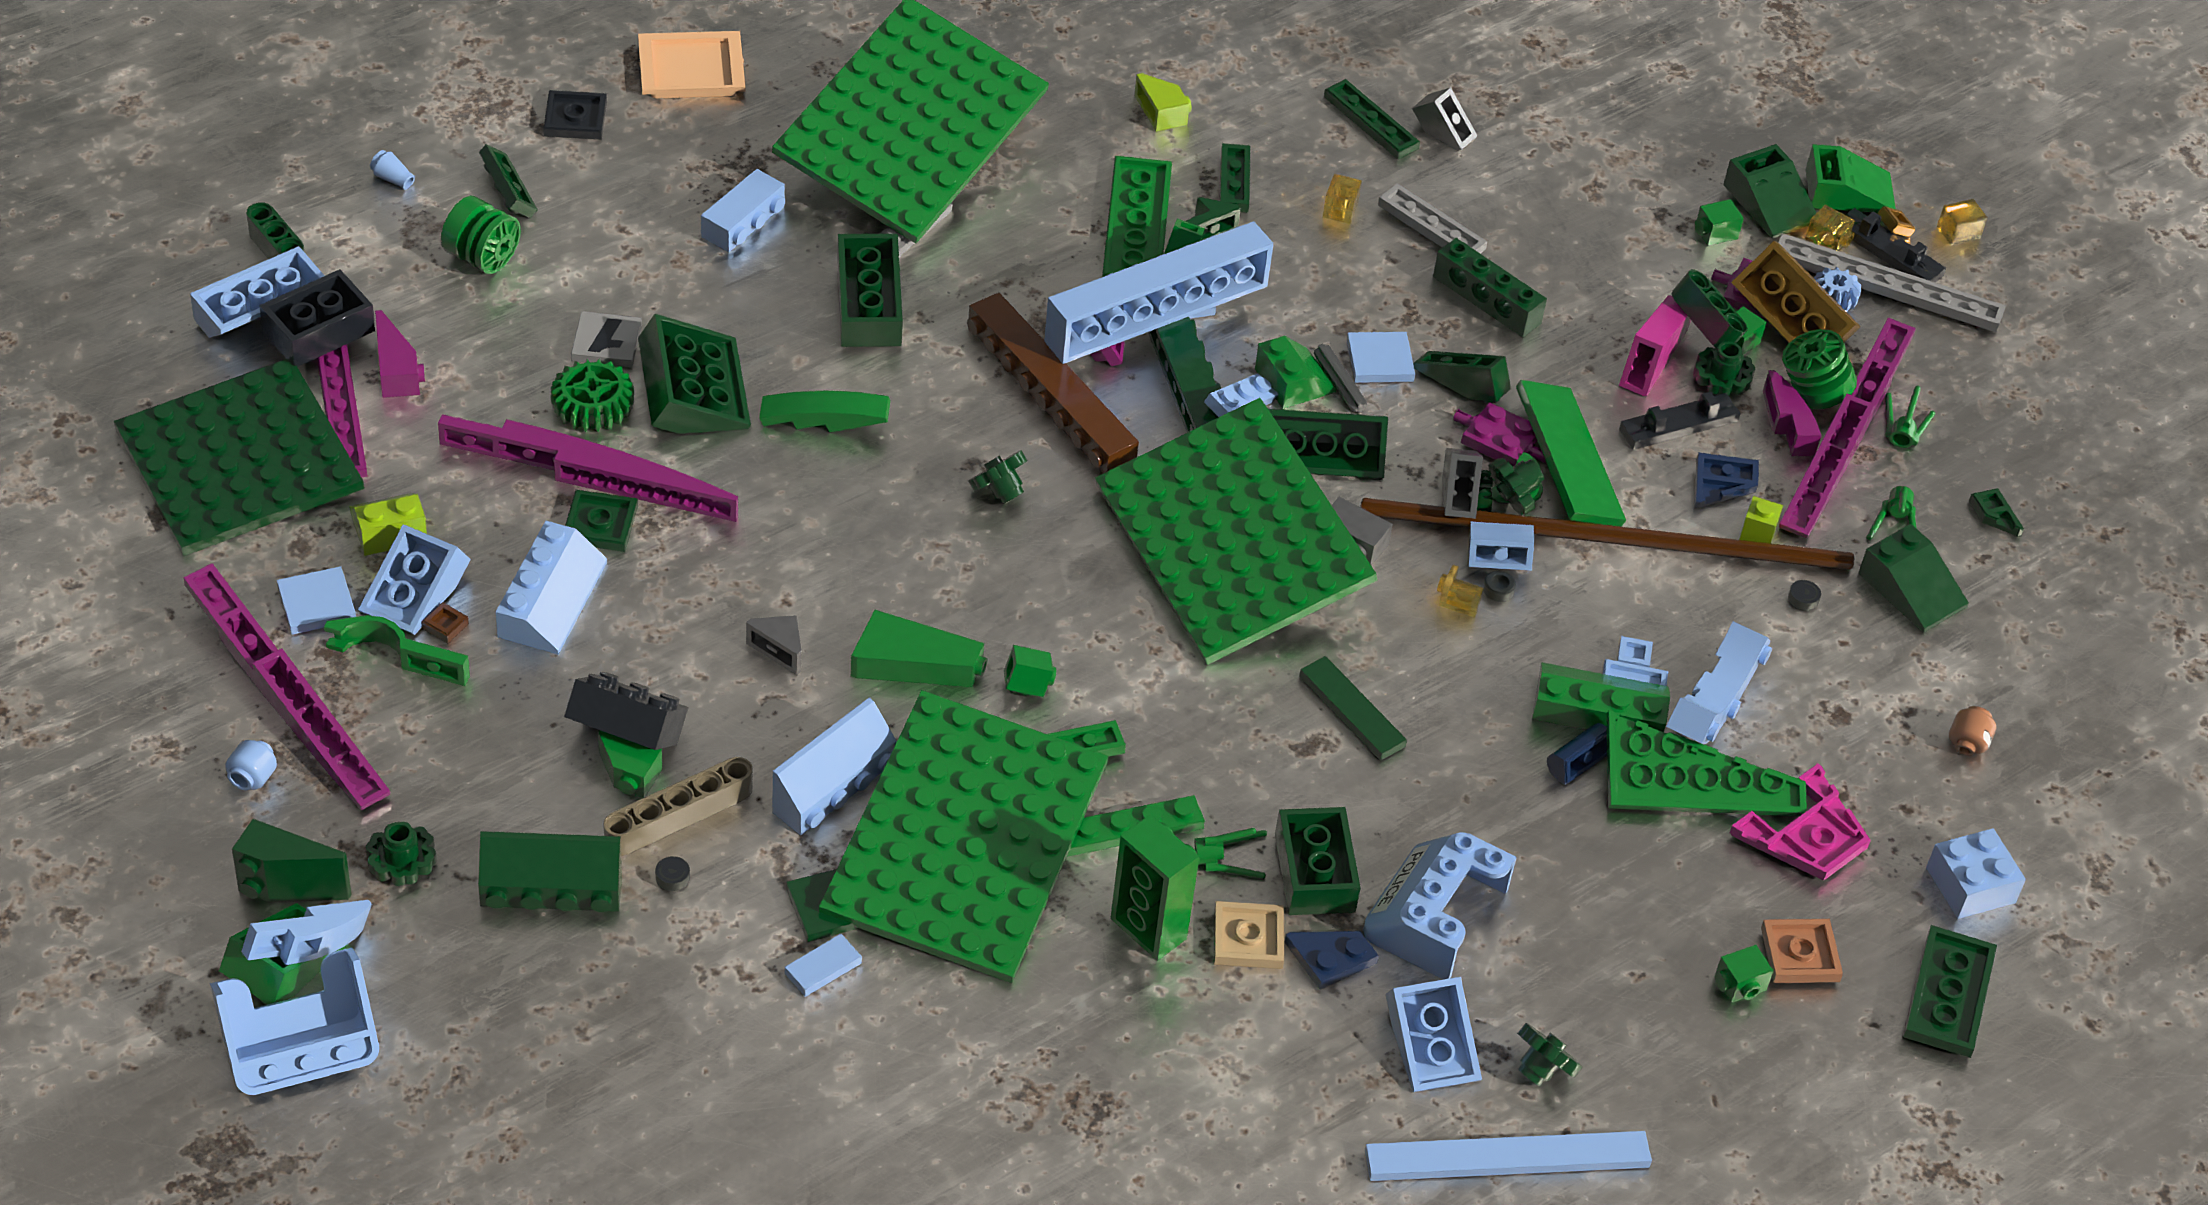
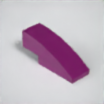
M1768 370L1763 395L1773 433L1786 434L1791 456H1815L1822 435L1810 408L1787 380L1775 370Z

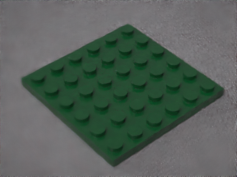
M288 359L114 421L115 429L183 557L365 489L362 477L297 365L294 366Z

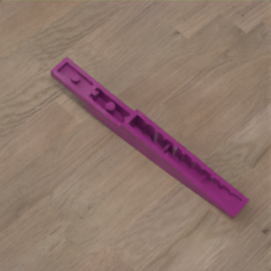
M1887 318L1857 376L1856 389L1852 395L1846 394L1779 523V528L1808 539L1886 395L1893 375L1914 336L1915 327Z
M443 414L438 422L440 445L555 471V481L620 496L638 498V500L737 522L738 496L679 471L617 449L507 419L502 428Z
M211 563L183 577L184 586L218 629L219 639L286 724L358 808L363 810L389 796L390 790L285 651L282 648L279 650L276 648L214 564Z

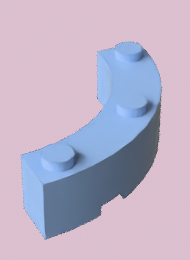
M1733 621L1715 654L1720 659L1712 673L1704 672L1695 685L1692 695L1688 694L1683 698L1680 697L1666 727L1701 744H1706L1709 741L1713 742L1727 718H1735L1741 706L1739 699L1748 686L1759 663L1766 664L1772 652V647L1769 646L1771 642L1769 638Z

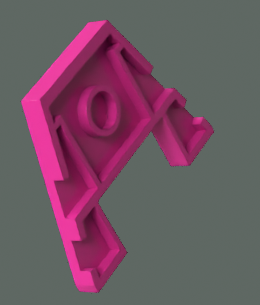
M1818 763L1798 777V779L1806 781V795L1817 803L1815 806L1779 832H1776L1753 811L1734 823L1729 832L1733 837L1823 881L1865 851L1871 841L1850 808L1846 809L1838 798V790L1834 784L1830 785L1824 777L1825 771Z

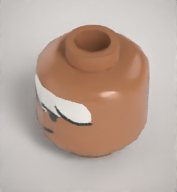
M1970 706L1956 714L1949 730V739L1959 753L1972 756L1973 754L1984 753L1989 748L1996 732V723L1992 718V714L1978 706Z

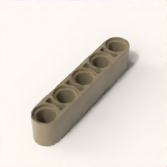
M743 757L729 758L614 811L604 819V836H621V856H624L747 799L752 794L753 766L750 761Z

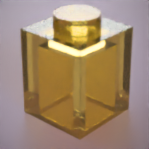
M1970 199L1944 205L1937 227L1950 245L1980 239L1988 217L1976 201Z

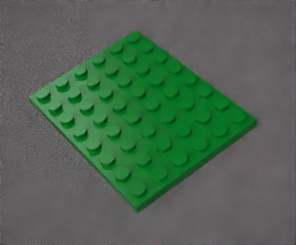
M903 0L772 146V153L917 244L1046 93L1049 83L916 0Z
M1260 397L1095 477L1097 487L1207 665L1378 581L1377 574Z
M921 690L819 906V912L853 923V926L1012 983L1107 765L1108 756Z

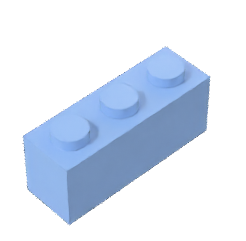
M756 169L701 215V237L730 252L738 244H742L752 232L761 228L771 216L782 210L785 205V184Z

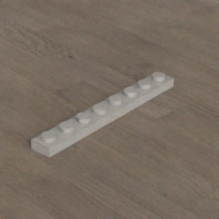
M1782 233L1778 242L1805 270L1814 274L1823 272L1825 267L1834 270L1837 266L1840 271L1849 270V275L1857 276V282L1861 284L1862 289L1993 332H1997L2006 305Z

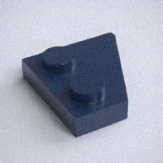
M1698 452L1695 471L1694 508L1699 509L1755 493L1758 487L1759 460Z
M1361 931L1290 932L1285 936V944L1320 990L1376 965L1379 955Z

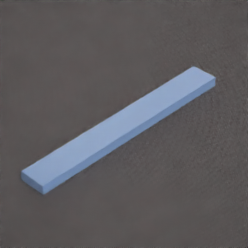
M1645 1131L1366 1144L1365 1147L1370 1181L1650 1168L1652 1163Z

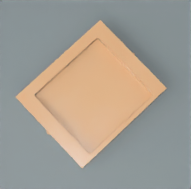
M740 31L638 34L642 95L651 94V97L657 99L734 96L737 92H746Z

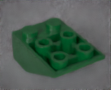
M1777 144L1730 159L1723 185L1772 239L1781 236L1782 233L1787 234L1819 223V217L1793 161Z

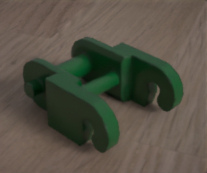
M1489 470L1481 471L1477 504L1478 511L1492 512L1493 478L1490 477L1491 471Z

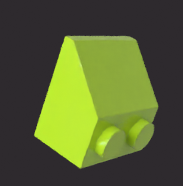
M416 493L349 506L364 556L389 551L403 524L427 534L425 514L419 496Z

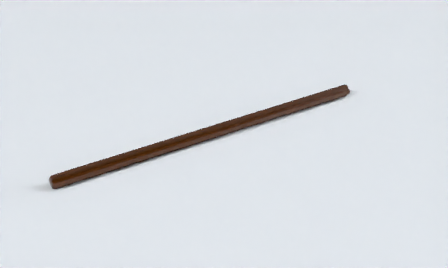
M1363 498L1360 505L1364 510L1381 518L1470 527L1471 522L1534 525V535L1843 570L1852 569L1855 560L1854 554L1851 552L1478 510L1476 512V519L1446 516L1442 506Z

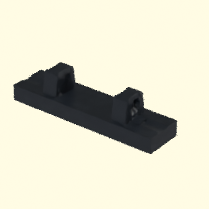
M1854 208L1837 221L1835 227L1837 231L1896 270L1932 282H1937L1944 276L1946 267L1926 255L1928 248L1926 245L1918 241L1915 246H1912L1880 225L1881 216L1872 211L1870 215L1866 216Z
M1712 392L1701 394L1698 401L1661 410L1659 406L1648 408L1645 415L1621 421L1619 430L1631 448L1636 450L1738 422L1741 413L1732 403L1727 393L1713 396Z

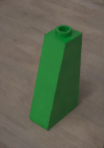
M874 610L851 655L850 677L972 687L977 676H983L988 658L984 657L985 643Z

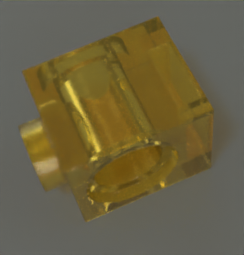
M1334 174L1326 194L1323 217L1351 224L1359 202L1362 180Z
M1824 205L1810 220L1805 240L1836 251H1840L1842 248L1846 249L1854 237V233L1851 231L1855 220Z

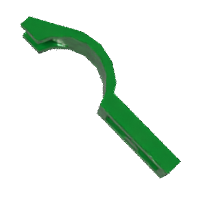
M366 615L330 620L324 626V631L334 634V637L329 638L326 643V648L343 653L351 646L363 642H378L388 645L397 651L401 658L402 669L462 686H465L470 678L468 655L406 639L400 627L384 617Z

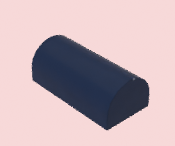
M1595 723L1547 757V766L1552 776L1566 785L1607 756V727L1603 724Z

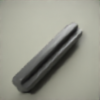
M1323 343L1318 345V348L1314 350V356L1352 412H1363V409L1367 407V401L1331 347Z

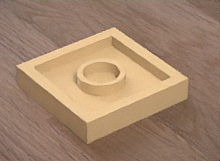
M1216 901L1214 909V965L1283 969L1284 905Z

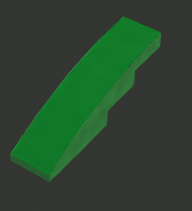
M827 390L766 395L762 397L759 419L763 426L792 421L796 429L826 425L831 433L887 423L891 400L889 396Z

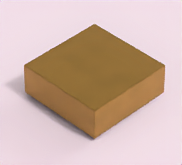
M1882 207L1877 213L1892 233L1910 237L1915 231V227L1900 210Z

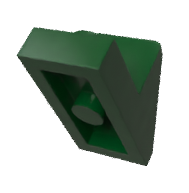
M1198 197L1195 216L1186 220V222L1205 228L1200 240L1202 241L1238 227L1241 208L1237 204Z

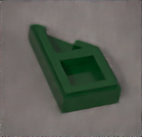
M1998 488L1971 494L1969 503L1982 523L2017 537L2022 536L2024 528Z

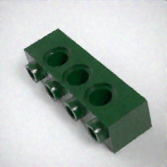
M1455 238L1437 252L1433 277L1522 338L1542 324L1547 301L1546 297L1458 238Z

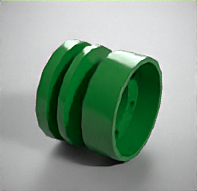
M470 195L460 200L448 214L441 232V246L447 253L460 260L468 261L471 266L477 267L480 271L493 274L500 271L514 255L519 244L521 226L517 218L506 214L502 210L494 209L491 204Z
M1825 329L1808 331L1797 336L1784 349L1782 361L1791 380V385L1810 409H1827L1841 404L1846 394L1852 395L1856 389V374L1849 360L1845 344L1841 336L1836 332Z

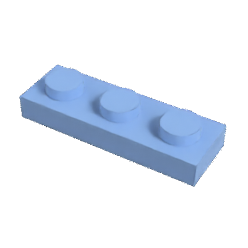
M1257 373L1210 393L1204 403L1220 417L1259 397L1265 405H1268L1275 400L1278 393L1271 387L1267 379Z

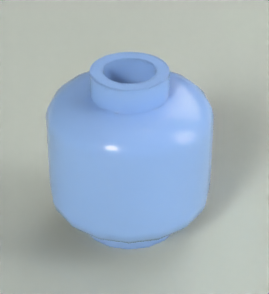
M242 741L225 763L227 778L235 787L247 791L261 788L277 767L276 757L270 745L264 741Z

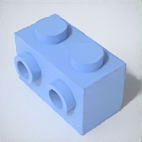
M1471 522L1469 567L1532 571L1534 525Z

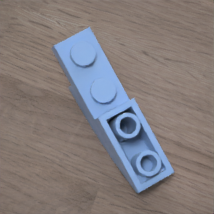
M369 900L311 906L307 907L304 917L250 923L241 952L247 960L280 956L285 965L323 957L346 946L363 931L372 904Z

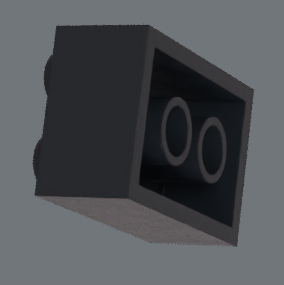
M341 269L259 305L262 332L284 357L294 366L297 365V367L375 332L373 304Z
M600 672L599 675L589 674L588 677L575 679L565 711V718L654 750L677 745L689 708L679 704V698L665 693H661L660 697L648 693L649 687L631 682L629 686L618 682V676L607 672Z

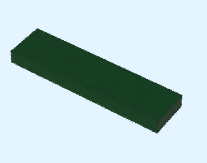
M1347 79L1325 89L1324 97L1397 160L1419 149L1420 141Z
M1326 656L1300 669L1299 677L1380 761L1406 747L1407 739Z

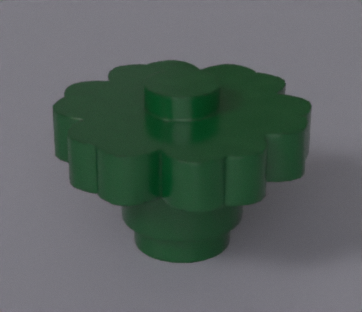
M1726 341L1722 342L1716 349L1707 347L1698 354L1693 375L1699 385L1708 386V391L1713 394L1727 393L1729 396L1732 392L1736 395H1742L1751 388L1755 366L1752 364L1750 357L1743 356L1742 349L1738 344Z
M1022 450L1003 460L999 455L985 463L984 467L986 470L974 476L968 482L974 492L988 485L995 498H999L1002 504H1005L1024 492L1021 487L1023 482L1015 469L1028 460Z
M1498 458L1488 465L1499 494L1505 501H1509L1511 507L1518 514L1526 515L1535 509V502L1529 493L1540 487V482L1544 480V475L1532 459L1527 462L1521 461L1512 467L1504 458Z
M407 822L388 824L384 829V833H373L366 845L369 872L375 875L379 881L391 879L395 886L416 883L418 875H429L437 862L434 837L424 827L412 828Z
M1525 1023L1517 1033L1530 1045V1048L1520 1059L1522 1064L1518 1070L1536 1085L1541 1086L1545 1080L1548 1082L1558 1068L1574 1078L1583 1068L1576 1059L1564 1050L1567 1045L1551 1032L1548 1036H1545L1530 1024Z

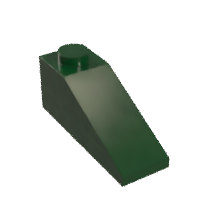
M1427 351L1413 363L1414 369L1470 400H1480L1486 404L1489 402L1496 403L1511 390L1506 356Z

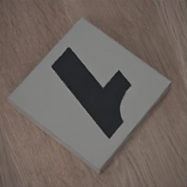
M581 311L571 352V361L585 363L586 359H588L589 362H597L600 358L603 364L612 361L613 366L632 368L638 345V337L641 332L642 318Z

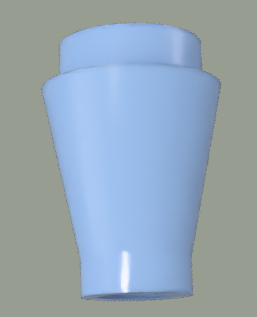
M379 151L370 163V169L373 171L374 176L400 186L404 190H407L415 180V175L410 173L391 151Z

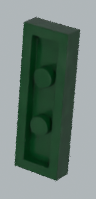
M1222 143L1220 201L1237 204L1241 208L1240 212L1245 213L1249 211L1250 145Z
M485 144L479 151V154L485 163L483 165L485 170L491 174L495 181V188L505 199L504 205L514 214L520 213L531 218L538 209L508 155Z

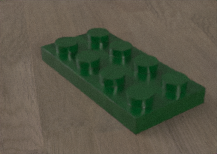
M1931 925L1927 934L1903 1037L1971 1058L1975 1049L1997 945Z

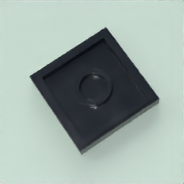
M549 90L543 128L544 137L602 140L607 94Z

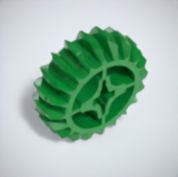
M600 358L597 362H589L586 359L583 364L575 361L572 367L564 366L562 373H556L555 381L552 382L551 404L556 417H561L563 424L571 423L573 430L578 427H583L585 433L589 428H595L597 432H599L601 427L611 430L613 423L621 425L623 418L629 417L630 409H633L634 386L629 378V374L624 373L622 370V366L614 367L612 361L603 364Z

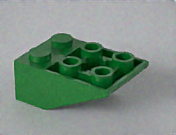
M1812 144L1805 171L1809 198L1814 208L1851 211L1856 208L1860 212L1873 211L1875 213H1878L1882 207L1896 209L1890 172L1841 146Z

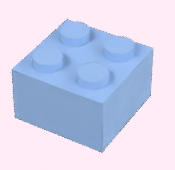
M1994 828L1936 843L1926 866V869L1957 919L2015 904L2026 881V878Z

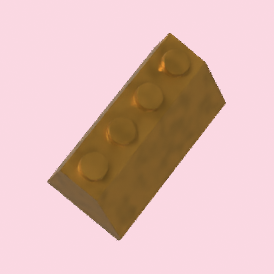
M1775 241L1731 282L1788 342L1808 331L1825 329L1839 334L1845 343L1861 327Z

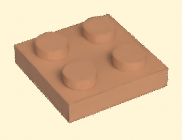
M1830 919L1763 920L1761 930L1769 965L1773 969V983L1841 981L1843 972Z

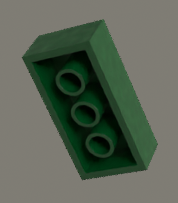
M838 234L837 264L841 347L902 346L903 316L898 234Z

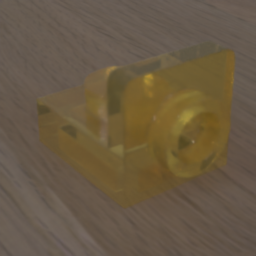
M1452 565L1448 575L1442 574L1437 587V591L1442 593L1439 606L1475 618L1479 610L1483 588L1456 579L1459 566Z

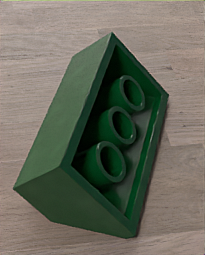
M1268 408L1311 474L1384 478L1388 430L1387 416Z
M480 832L478 879L480 906L496 909L510 907L529 910L619 911L622 886L621 836Z

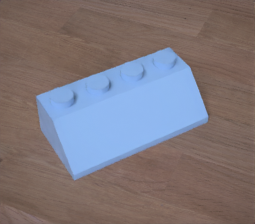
M298 246L190 293L193 317L209 338L217 336L261 317L259 305L325 275Z
M545 521L496 610L497 637L559 655L607 564V558L577 529Z
M866 699L773 770L772 813L799 835L804 834L810 828L817 827L825 816L834 809L843 807L848 798L857 791L866 789L871 781L883 772L897 741L872 699Z

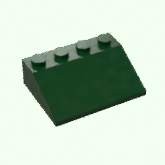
M654 314L638 337L651 426L678 434L749 429L751 422L736 338Z

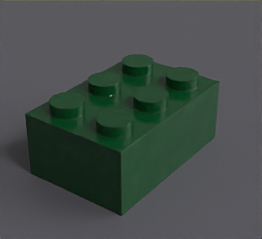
M1346 807L1279 809L1275 838L1288 915L1356 913L1361 887Z

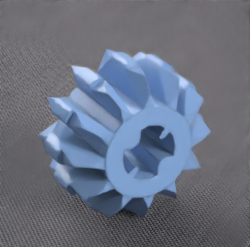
M1837 266L1834 270L1825 267L1823 272H1817L1814 279L1846 312L1854 309L1861 293V284L1857 282V276L1849 275V270L1840 271Z

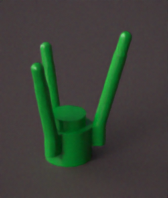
M1918 385L1914 388L1906 416H1902L1894 422L1892 395L1889 392L1886 393L1887 429L1885 436L1890 439L1893 445L1899 448H1908L1911 445L1916 446L1919 437L1935 416V412L1930 411L1917 428L1912 416L1921 389Z
M1896 486L1890 491L1889 499L1882 502L1881 510L1866 537L1867 540H1872L1886 513L1889 511L1897 518L1908 516L1909 524L1916 528V508L1913 506L1914 493L1910 488Z
M1249 828L1218 836L1195 838L1194 847L1199 856L1198 865L1205 864L1206 872L1220 871L1264 879L1266 877L1264 872L1218 864L1217 862L1218 860H1224L1223 845L1265 837L1268 833L1266 830L1256 831L1255 828Z

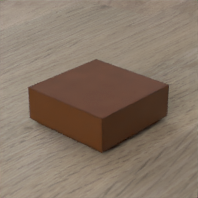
M442 602L422 621V629L448 644L469 624L468 616Z

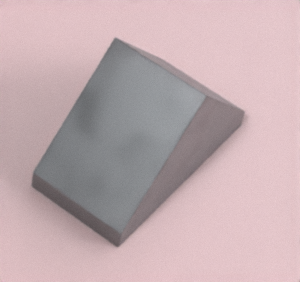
M796 615L753 618L746 622V644L792 673L798 675L801 672V644Z

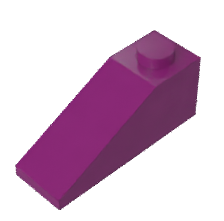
M375 310L382 398L420 395L419 382H425L424 363L417 364L415 349L382 310Z

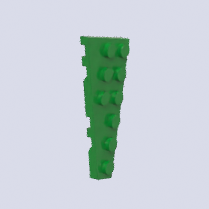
M1608 710L1606 714L1608 808L1748 814L1753 811L1756 815L1801 816L1807 811L1806 781L1770 768L1764 769L1755 766L1737 756L1733 758L1719 753L1718 749L1671 732L1664 733L1648 727L1649 724L1637 720L1634 722L1620 717L1619 713Z

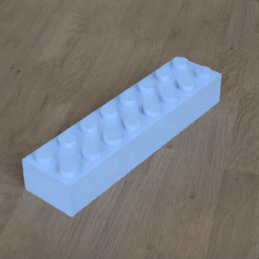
M1253 221L1194 244L1186 245L1167 254H1162L1151 260L1135 264L1124 270L1108 274L1097 280L1084 283L1070 290L1057 293L1048 297L1044 341L1062 364L1263 289L1268 285L1274 243Z

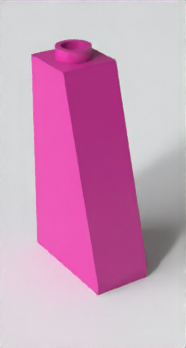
M1671 295L1665 298L1635 334L1619 386L1645 397L1649 394L1685 336L1691 319Z

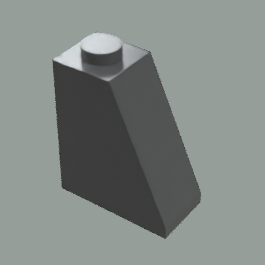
M1446 448L1442 483L1444 515L1476 519L1483 456L1477 451Z

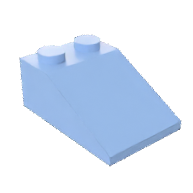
M403 524L358 610L369 616L384 617L396 623L401 630L415 635L422 627V621L444 602L457 587L471 559L457 546Z
M1461 977L1397 987L1386 993L1392 1029L1413 1093L1482 1080Z

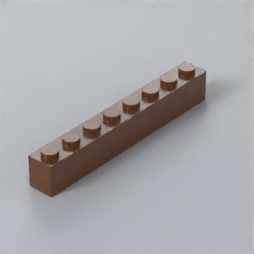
M1000 292L969 305V317L967 320L969 331L984 343L987 351L990 354H994L1002 363L1003 368L1019 381L1021 388L1030 393L1038 406L1053 418L1056 426L1059 429H1063L1071 438L1073 444L1088 456L1094 467H1098L1104 474L1137 457L1139 441L1066 363L1062 364L1045 343L1044 339Z

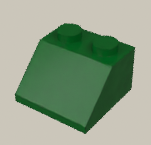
M1287 336L1258 343L1255 370L1261 377L1267 379L1271 387L1278 393L1275 399L1282 409L1336 393V387L1308 348Z

